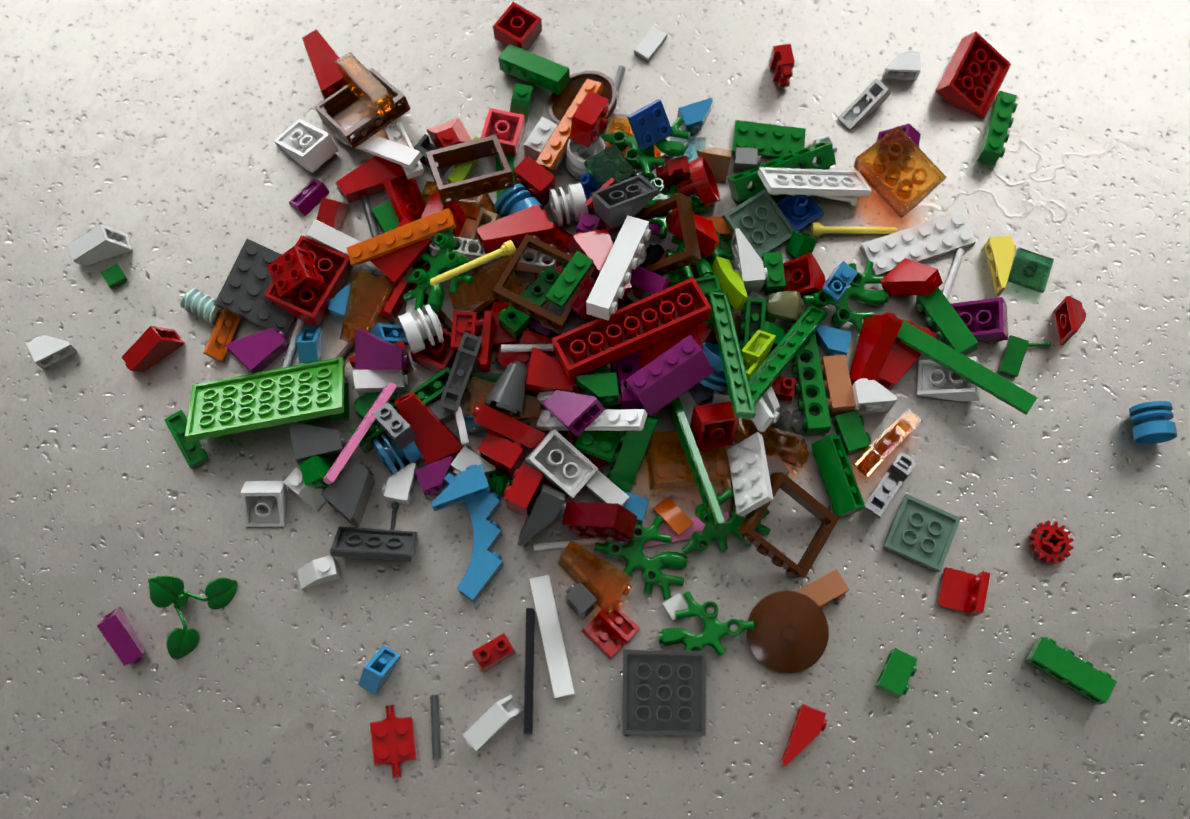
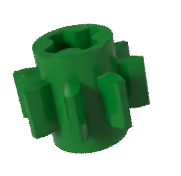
M494 471L493 475H489L487 482L489 487H491V491L502 495L507 486H511L512 478H508V474L504 471Z

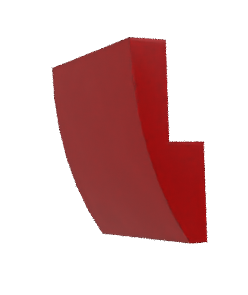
M611 600L581 632L611 660L640 630V627Z

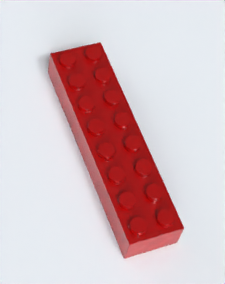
M692 277L616 310V313L611 315L609 321L598 318L552 338L553 350L569 381L576 379L578 375H585L710 320L711 306L696 280Z

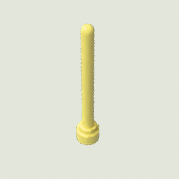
M812 222L810 226V235L813 237H819L823 233L892 234L898 232L896 227L824 226L820 222Z
M508 240L500 246V249L431 278L430 284L435 286L503 255L505 257L513 256L516 248L513 242Z

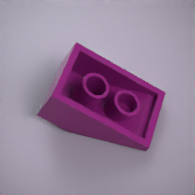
M1003 297L951 304L978 342L1008 340L1007 304Z

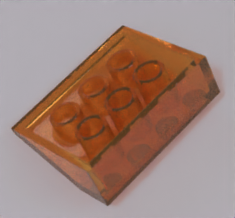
M896 126L856 157L854 168L860 172L864 179L901 218L914 209L946 179V176L899 126Z
M677 431L654 432L646 452L650 490L697 487ZM725 447L699 450L711 484L721 486L724 479L731 478Z

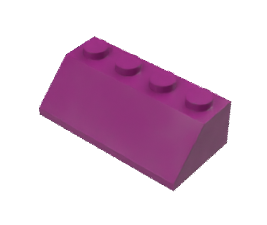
M689 335L627 378L626 387L640 406L645 409L647 415L651 417L714 371L703 350L693 337Z

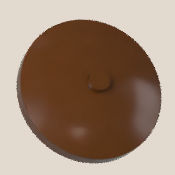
M582 71L570 75V82L560 94L552 92L550 95L548 111L553 122L559 125L586 79L602 83L604 88L599 95L609 99L608 108H610V111L606 117L608 119L614 112L618 101L617 89L611 78L598 71Z
M796 591L771 593L761 599L749 615L748 621H754L755 628L747 630L749 647L760 663L771 670L780 673L801 672L813 666L825 652L829 638L827 619L819 605L802 593Z

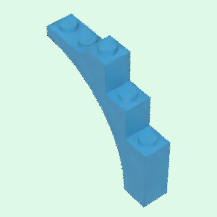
M448 473L444 478L445 483L449 486L458 475L455 474L453 476ZM493 491L463 501L473 525L474 546L470 564L457 590L473 603L477 601L504 566L503 561H501L502 557L495 551L490 552L502 536L500 525L493 520L489 522L501 506L500 497Z

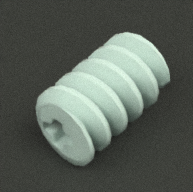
M196 288L191 289L190 292L184 295L180 303L181 308H185L212 325L216 324L222 308L214 305L216 299L212 298L210 300L209 295L204 296V293L198 292Z

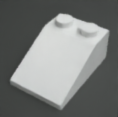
M301 119L274 140L278 147L300 166L312 173L339 151L330 134Z
M737 228L731 240L735 272L741 273L747 293L752 291L760 292L762 286L765 285V279L768 278L767 268H764L763 261L740 229Z
M977 356L968 357L974 360L975 362L979 363ZM931 359L919 360L918 396L953 401H980L979 387Z
M555 429L551 430L525 459L528 464L544 473V477L571 498L575 497L599 469Z

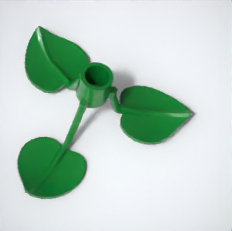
M156 576L148 578L151 602L159 608L168 607L173 603L183 624V629H174L167 639V651L172 659H179L189 654L196 648L199 642L198 632L194 628L187 629L188 626L180 607L185 606L188 603V598L192 597L204 602L208 601L210 609H221L228 605L235 596L237 590L236 580L225 577L216 578L206 586V597L192 594L190 591L185 592L184 583L178 577Z

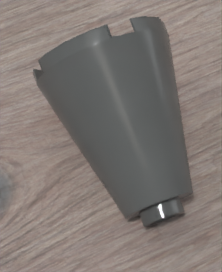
M519 361L509 363L485 399L484 404H489V407L509 415L510 412H513L515 417H521L528 369L525 368L526 365Z

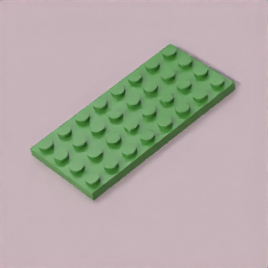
M332 358L192 385L185 431L187 442L344 413V358Z

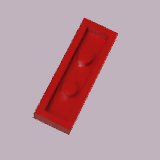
M484 311V318L481 317L480 327L483 329V332L479 337L483 339L480 345L481 353L477 354V364H480L482 371H490L495 322L492 311Z

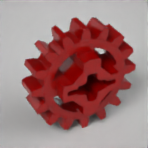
M1046 521L1044 524L1041 522L1037 525V528L1035 527L1031 530L1033 534L1028 536V538L1033 540V542L1029 543L1028 546L1034 547L1031 553L1038 554L1037 560L1044 558L1045 564L1051 560L1053 565L1058 563V561L1061 563L1065 560V557L1067 558L1071 555L1069 551L1074 549V547L1069 545V543L1073 542L1074 539L1068 538L1071 532H1065L1064 525L1058 527L1057 521L1052 523V525L1050 521ZM1042 532H1044V533L1042 534V537H1043V538H1042V539H1039L1040 534H1041ZM1063 546L1061 552L1058 554V552L1060 551L1059 547Z

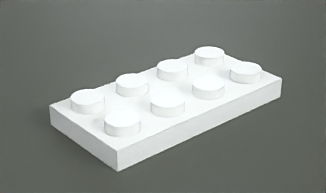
M757 432L727 450L736 512L741 517L774 500L763 436Z

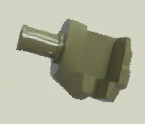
M782 291L769 294L766 301L765 321L775 323L776 319L793 320V323H796L801 317L804 308V300L801 298L798 291Z

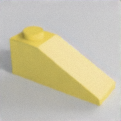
M1011 235L991 237L984 245L996 295H1000L1006 288L1016 251V245L1012 241Z

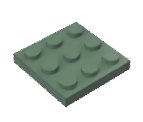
M766 188L722 216V219L733 234L735 229H740L760 258L763 253L770 252L788 240L794 230Z
M905 494L883 548L936 572H940L961 518Z

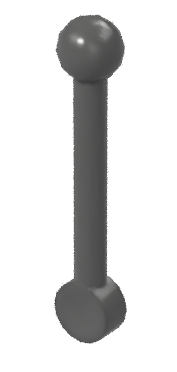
M397 502L391 504L393 510L390 530H394L396 510L399 507Z

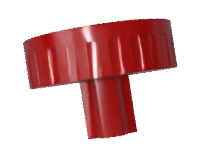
M702 156L688 162L691 178L678 183L680 193L687 197L698 193L705 206L720 201V193L715 177L705 157Z

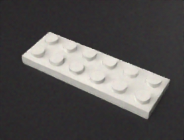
M759 167L758 175L768 193L772 195L870 197L872 192L859 171Z
M958 211L862 243L860 248L866 260L874 263L873 275L882 276L893 270L904 258L921 263L957 251L958 248L963 249L975 245L976 240L962 211Z

